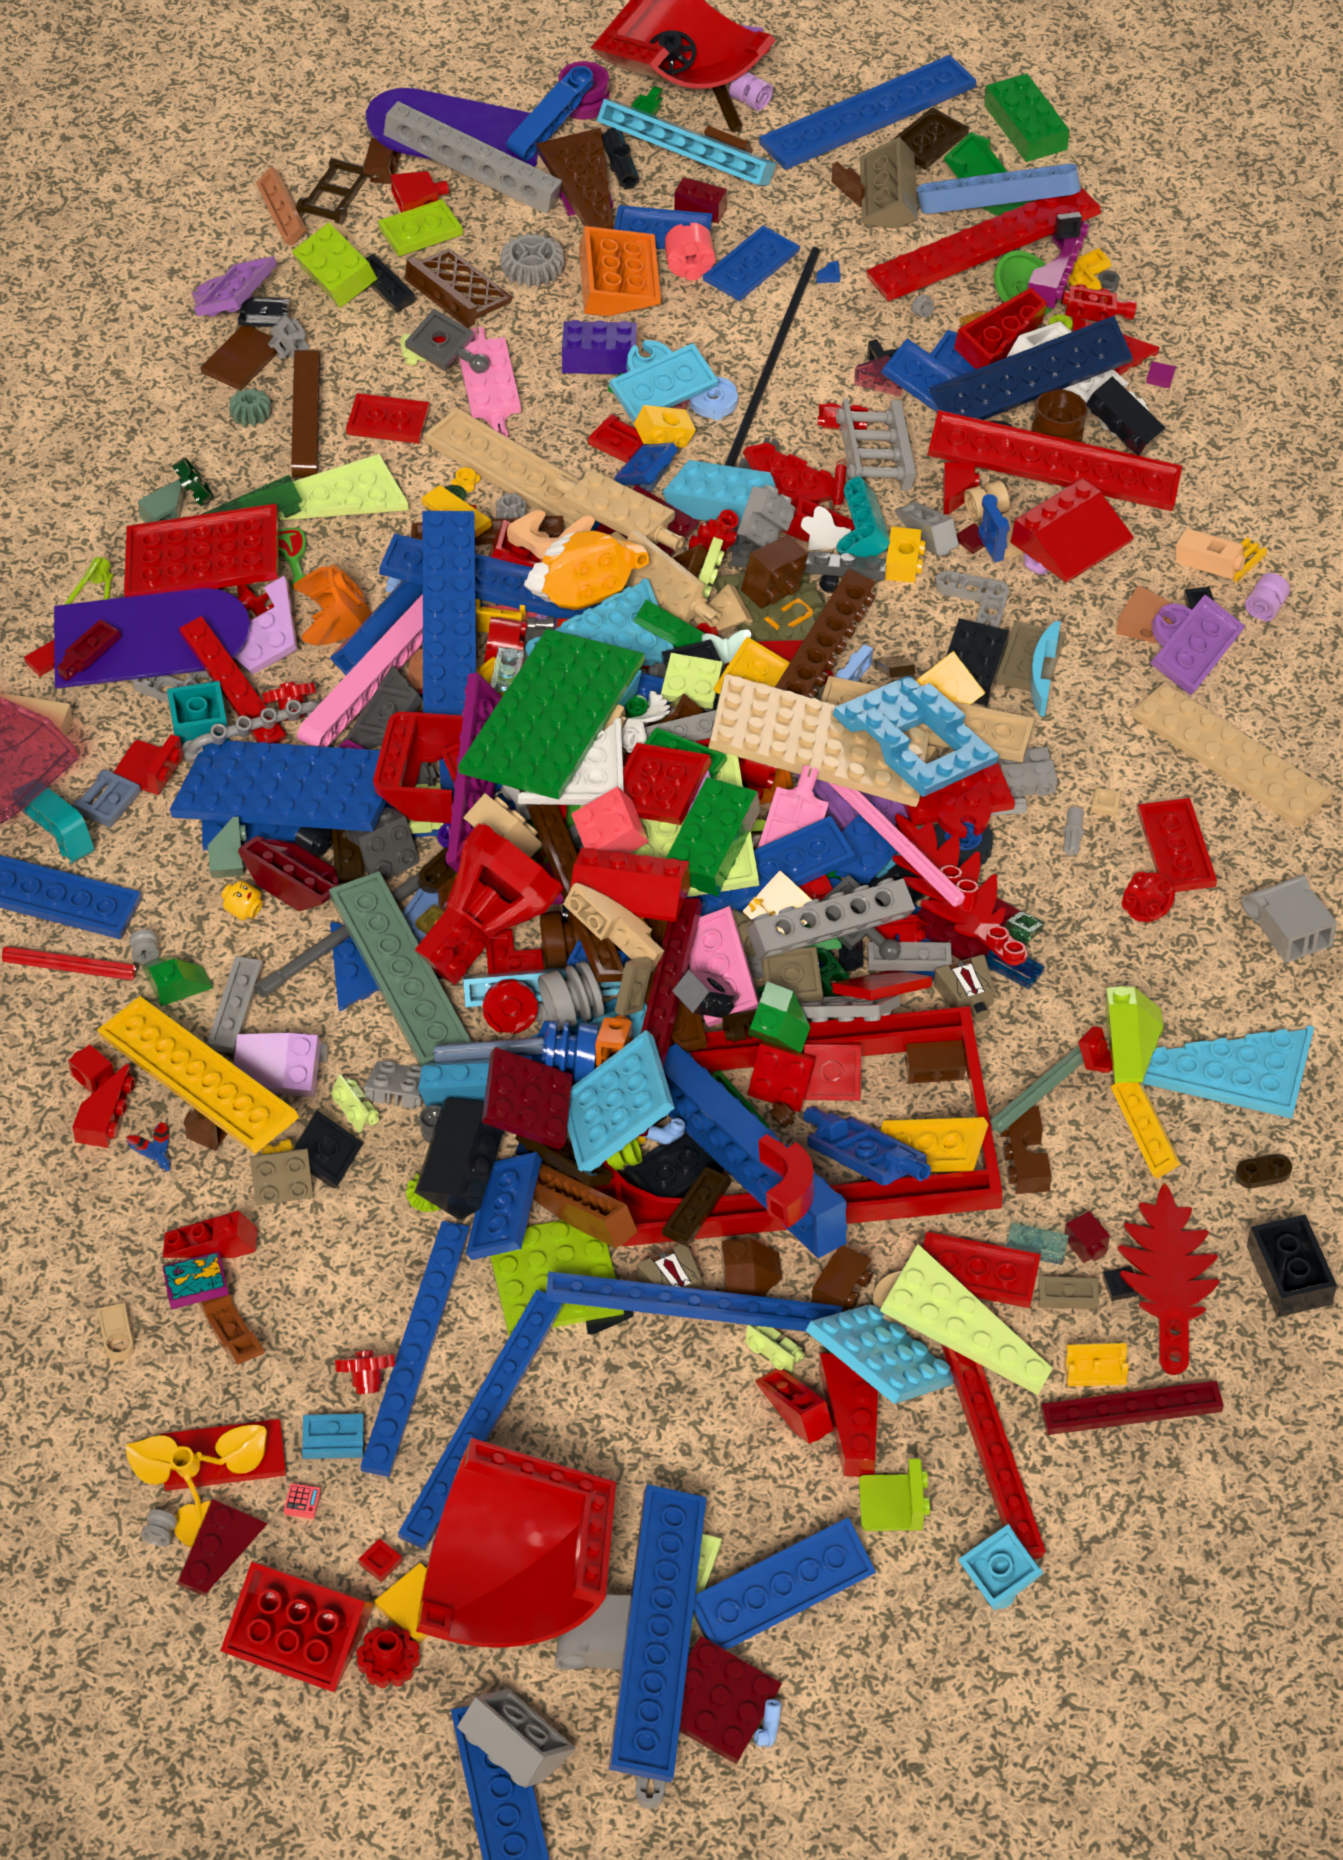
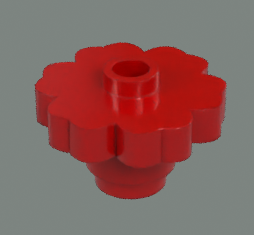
M295 681L280 684V688L262 693L264 704L278 703L279 710L286 708V704L290 700H296L300 704L304 703V697L316 694L314 682L296 685ZM290 709L291 712L297 711L295 709ZM301 714L299 719L304 718L305 714Z
M373 1350L356 1351L355 1356L335 1359L336 1372H351L352 1387L356 1388V1394L380 1392L379 1384H382L381 1369L396 1365L394 1353L373 1354Z
M391 1626L387 1631L380 1627L373 1629L370 1633L364 1635V1645L356 1650L358 1670L366 1673V1679L369 1684H376L380 1688L387 1687L390 1682L395 1686H402L405 1681L413 1678V1668L420 1665L418 1643L410 1640L409 1631L400 1629L397 1626Z

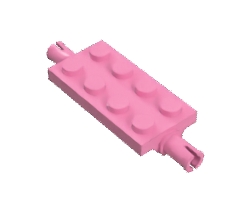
M475 327L471 329L474 332V338L464 349L474 355H485L489 360V367L484 373H475L471 370L468 362L458 357L471 416L473 418H483L491 425L492 429L508 437L505 421L510 414L521 413V405L505 337L486 340L484 328L478 327L479 334H477Z
M804 765L802 766L797 787H794L793 790L776 788L758 848L824 819L829 803L817 799L812 792L817 775L819 774L818 769L813 767L810 777H807L810 766Z

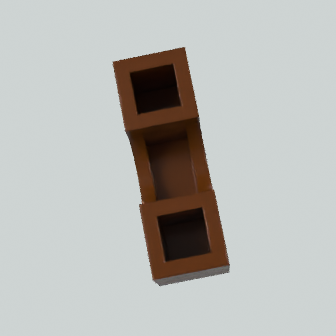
M1032 1106L1000 1133V1137H1005L1006 1144H1003V1155L1005 1161H1010L1011 1167L1007 1168L1008 1183L1014 1184L1015 1194L1050 1191L1052 1175L1048 1153H1032L1025 1149V1147L1041 1144L1043 1127L1039 1106Z

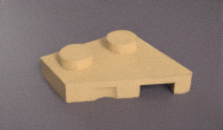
M727 584L708 603L709 606L721 614V618L716 617L720 620L715 626L718 630V636L723 632L728 633L735 630L737 625L742 623L749 625L753 622L735 586ZM698 616L694 618L697 625L706 623Z

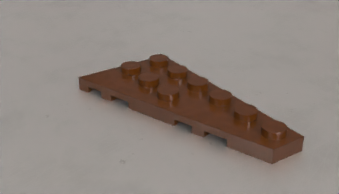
M601 127L537 143V153L551 175L562 180L561 191L583 226L613 229Z

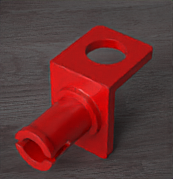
M237 585V599L246 610H251L257 617L274 608L273 603L264 607L265 602L270 598L267 592L256 597L245 585Z

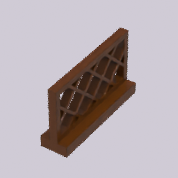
M450 248L421 261H418L415 257L406 260L405 280L466 328L475 325L476 318L501 308L512 301L511 295ZM449 257L455 263L442 262V260ZM427 267L437 268V271H432ZM439 269L454 270V273L440 272ZM456 271H467L470 275L456 274ZM444 280H452L453 282L447 283ZM455 281L468 282L469 285L455 284ZM472 283H481L486 287L472 286ZM460 292H466L468 296L462 295ZM471 293L485 295V298L471 296ZM488 295L499 296L500 299L488 298ZM475 304H480L484 306L477 309V306Z

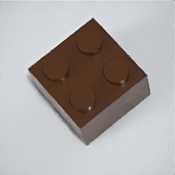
M789 535L751 552L741 591L761 609L770 604L777 603L788 595L795 594L801 587V579L806 568L809 553Z

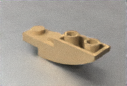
M579 883L573 884L563 905L601 941L609 938L631 960L641 957H647L652 960L651 972L654 971L664 950L649 937L652 929L632 912L607 896Z

